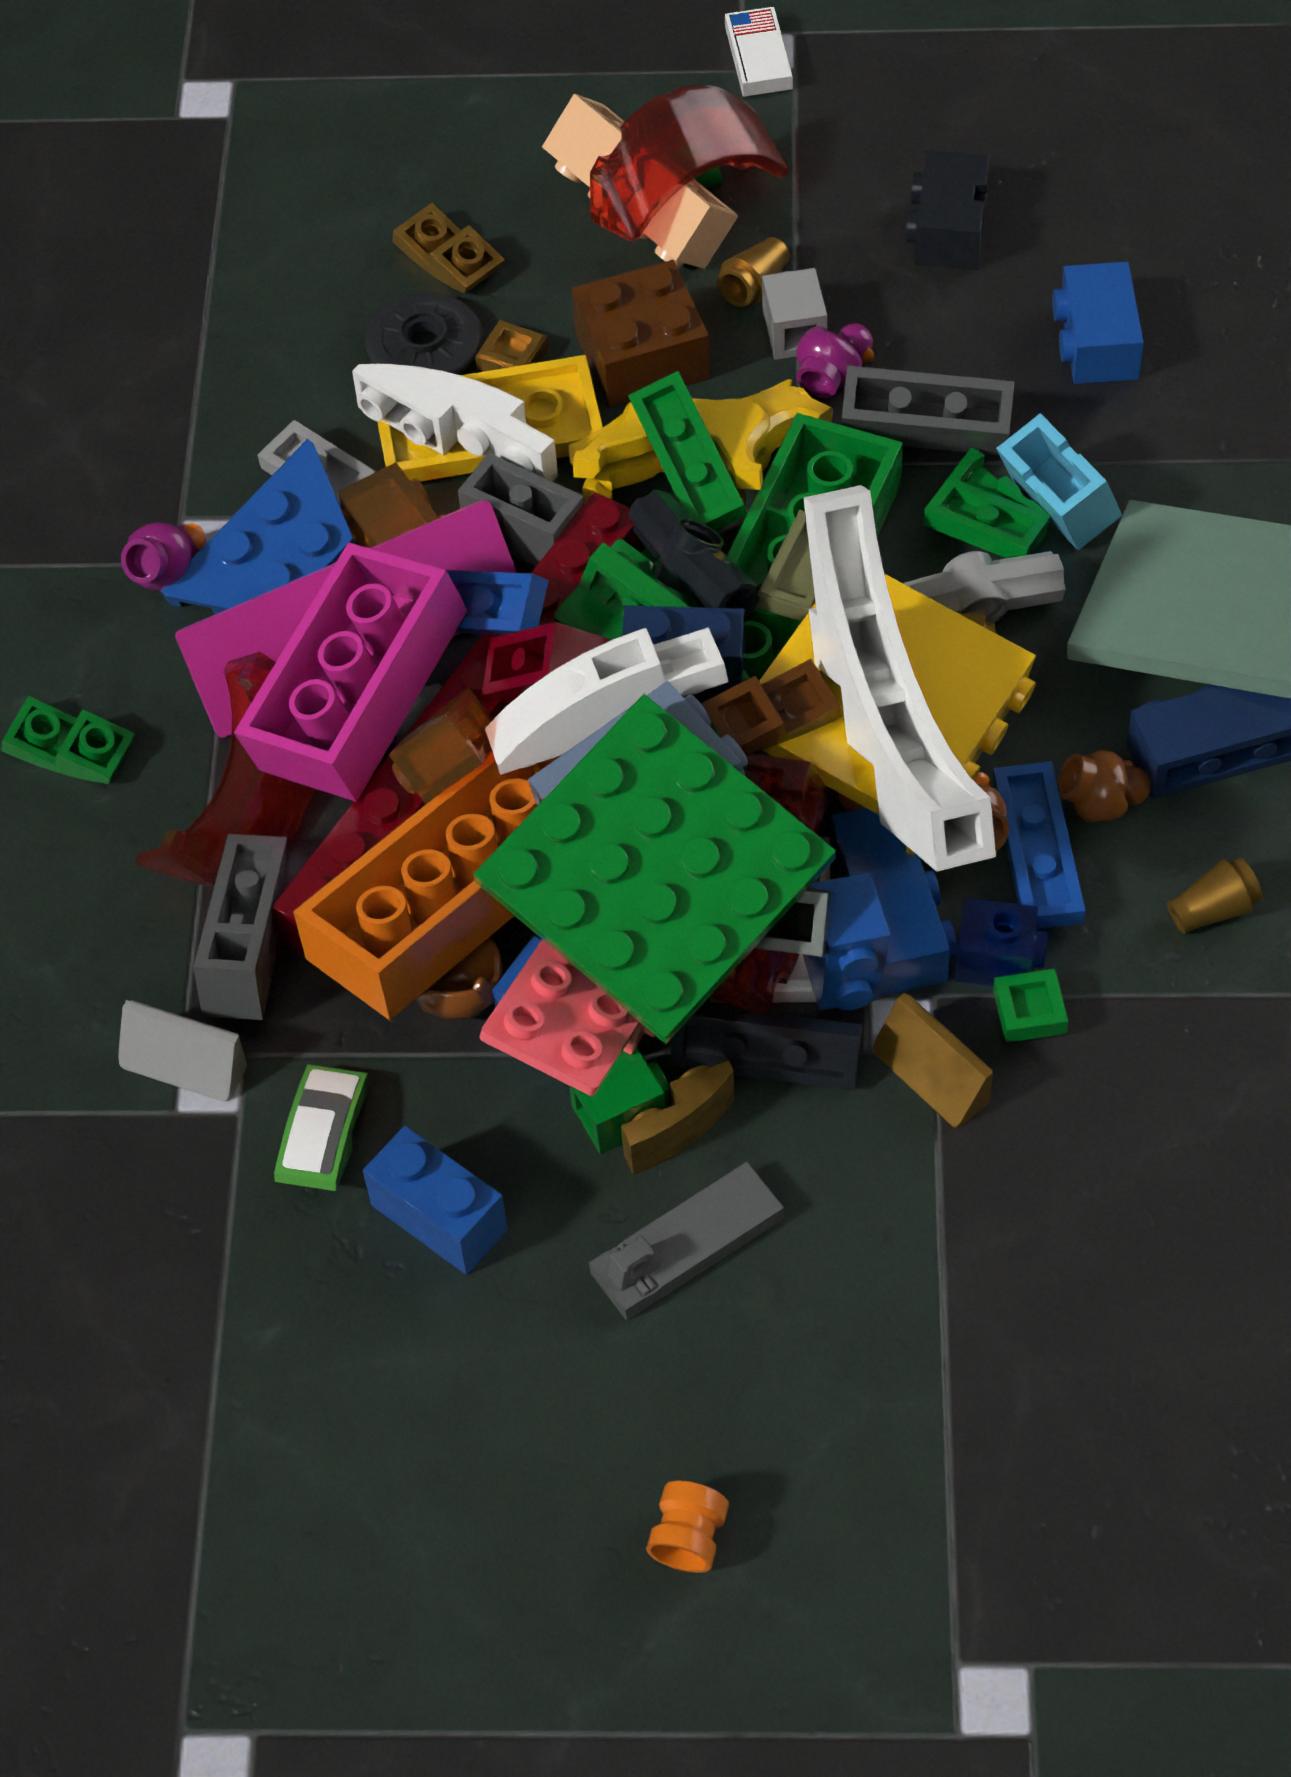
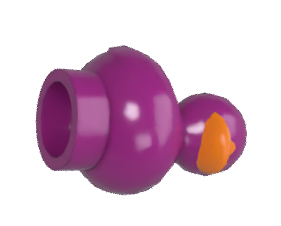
M858 323L844 326L838 334L825 331V328L822 326L808 330L798 342L796 357L800 366L796 374L799 385L806 392L816 397L830 398L834 396L838 389L845 387L847 365L862 367V363L868 364L874 360L875 357L872 351L873 338L870 330Z
M160 522L146 524L129 536L128 543L124 546L121 553L122 568L125 574L141 587L161 592L165 586L172 585L184 576L190 566L191 559L206 545L205 533L199 525L194 523L181 524L177 527Z

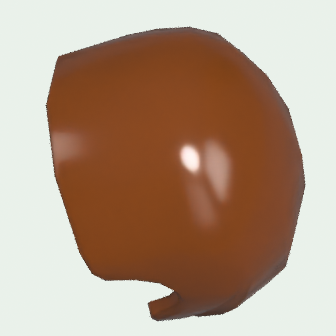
M486 939L414 1000L424 1012L448 1021L468 1019L480 1015L494 1003L492 990L503 977L502 956L495 940Z

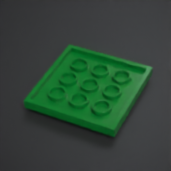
M643 694L473 873L475 882L662 1042L667 1044L836 859V850L651 698Z

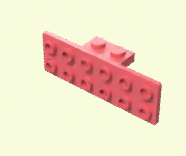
M542 939L483 1025L479 1037L486 1044L589 1096H593L597 1093L623 1051L632 1055L644 1034L653 1038L655 1035Z

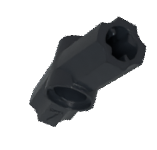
M654 489L649 495L637 498L634 501L628 517L633 522L634 533L656 558V562L652 567V573L659 581L678 592L690 595L703 608L744 609V617L752 614L760 599L756 594L757 584L721 551L724 541L717 532L705 524L691 519L670 493Z

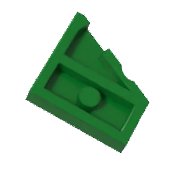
M971 447L926 506L923 526L1003 558L1033 554L1048 533L1051 516L1035 501L1024 497L1020 488L1010 478L1004 476L997 480L983 467L985 456L979 450Z

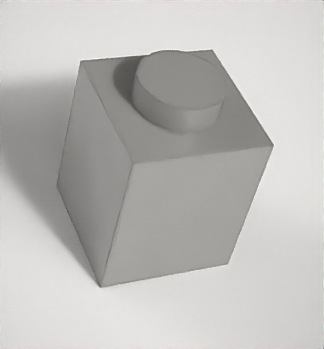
M815 268L762 276L763 316L774 360L796 357L798 342L808 330L822 326L827 331V312Z

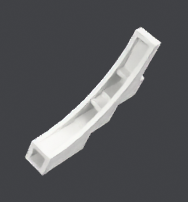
M859 485L804 497L816 608L809 609L815 666L841 686L847 744L874 765L880 823L935 871L996 857L991 798L970 778L946 743L926 704L900 636L882 566L870 490Z

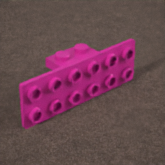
M486 500L475 502L370 548L444 570L517 573L492 505ZM335 563L182 628L175 633L177 643L216 735L224 738L234 733Z

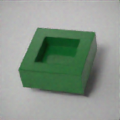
M1055 969L994 978L993 993L1006 1043L1067 1034L1068 1018Z

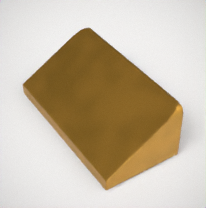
M905 992L899 996L875 1039L873 1052L952 1127L960 1128L990 1103L993 1070L912 996L907 995Z

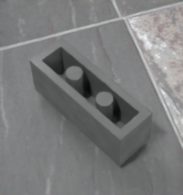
M847 365L841 425L903 442V447L967 453L972 447L985 455L1000 456L996 448L1009 438L1015 381Z

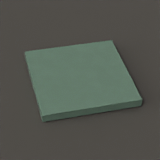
M1129 500L1067 643V659L1291 699V525Z

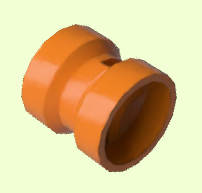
M678 1480L668 1482L664 1486L659 1503L660 1510L663 1513L660 1524L651 1530L646 1547L647 1553L661 1564L677 1570L694 1573L707 1572L712 1568L717 1550L716 1544L713 1541L714 1532L724 1525L729 1501L716 1490L701 1484Z

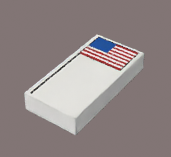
M774 7L725 14V29L743 97L792 90L793 76Z

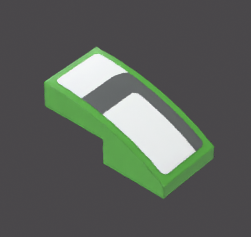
M307 1064L283 1134L274 1171L275 1182L331 1191L337 1190L353 1151L352 1131L368 1094V1073Z

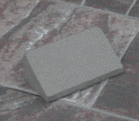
M126 1000L122 1007L118 1054L121 1068L223 1102H227L233 1097L248 1067L237 1033L133 1000Z

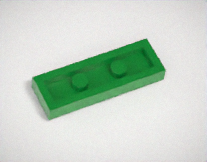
M679 371L629 394L628 397L682 509L691 519L712 528L714 531L747 516L748 512Z

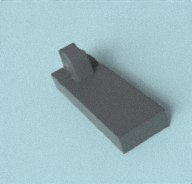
M745 1162L629 1236L616 1247L590 1261V1273L625 1320L628 1321L784 1220V1207L749 1163Z

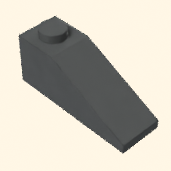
M228 834L193 966L202 1017L263 1020L274 975L278 942V930L272 906L284 890L289 846L287 837Z

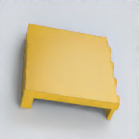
M884 574L899 633L926 704L950 750L970 778L975 781L981 768L975 762L982 752L989 755L995 752L1009 725L1003 721L1010 709L1019 714L1035 688L1036 682L1028 677L1036 655ZM809 612L759 681L760 684L809 659H812L815 664ZM818 669L838 701L842 717L806 734L763 749V751L879 815L874 765L847 744L841 686ZM752 753L745 754L747 760L750 758ZM906 847L905 853L914 856L915 853L909 847Z

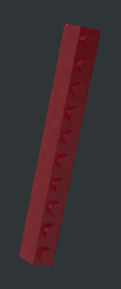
M593 492L534 568L531 574L549 580L539 626L553 623L552 619L555 612L579 585L589 558L603 542L611 547L616 540L622 539L640 553L645 550L643 542L633 531V522L628 517L629 507ZM482 635L368 782L358 801H354L272 906L282 946L305 957L293 911L492 752L485 728L509 703L482 696V688L490 638L501 635Z

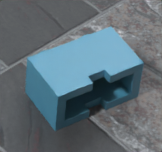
M1041 413L996 448L1012 481L1029 500L1035 501L1051 516L1050 522L1077 550H1080L1122 516L1107 481L1081 454H1077L1069 446L1067 440Z

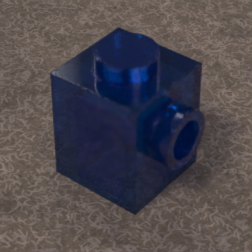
M965 898L957 951L955 982L993 986L995 977L1031 972V967L1044 968L1048 932L1036 931L1038 907Z

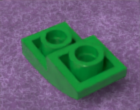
M28 696L2 739L1 751L33 765L70 777L109 784L131 746L135 733L82 709L78 718H75Z

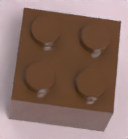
M674 259L571 288L575 333L608 408L631 402L628 397L629 394L676 371H679L686 386L710 379L709 335Z

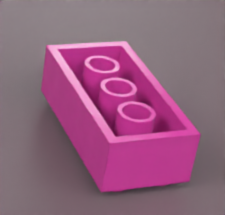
M347 543L234 731V734L260 771L355 802L358 801L468 611L447 571L360 545Z

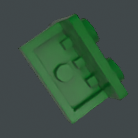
M618 539L611 547L603 542L589 558L579 585L557 609L552 621L613 640L622 636L624 605L702 608V606L690 595L678 592L659 581L652 573L654 563L627 542Z

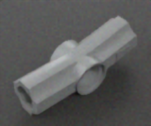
M971 551L953 558L946 564L941 573L903 583L959 614L984 610L985 622L990 623L998 621L1006 614L1007 610L1063 601L1066 591L1062 562L1059 555L1053 554L1051 551L992 561L988 553Z

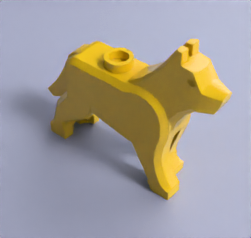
M787 379L769 389L741 399H693L745 508V489L761 490L763 485L762 472L768 466L773 451L781 446L796 413L828 422L832 421L833 416L832 407L811 398L803 388L792 386V379ZM631 402L625 407L623 414L588 437L569 445L570 463L573 465L574 477L586 478L582 487L584 504L593 492L613 500L612 490L653 478L660 472H664Z

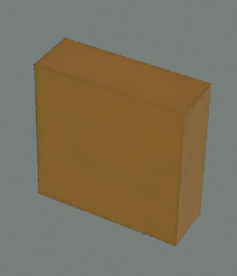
M499 320L475 356L476 367L478 370L485 372L538 363L549 349L548 337Z

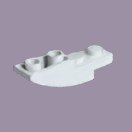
M359 364L352 371L358 408L370 419L383 421L403 432L413 443L426 445L445 455L456 442H459L473 455L485 457L488 453H491L552 482L558 477L555 440L526 424L523 400L474 379L429 368L395 364Z
M709 627L653 645L647 629L643 628L581 654L530 686L507 705L485 728L500 775L563 755L631 707L643 694L648 695L666 681H669L682 697L689 694H697L708 688L729 682L725 664Z

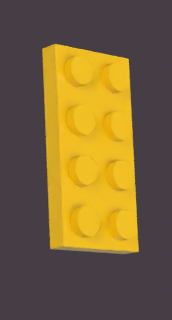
M586 355L461 375L498 388L523 400L526 424L555 440L556 459L569 457L570 444L588 437L603 428ZM377 421L389 487L472 473L484 459L482 455L477 456L468 452L459 442H456L445 455H442L426 445L413 443L403 432L387 423Z

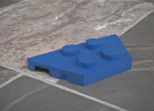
M307 438L191 559L190 566L184 576L172 585L165 586L161 592L167 602L178 607H182L183 603L208 607L212 609L214 614H217L336 563L348 542L356 544L314 443Z

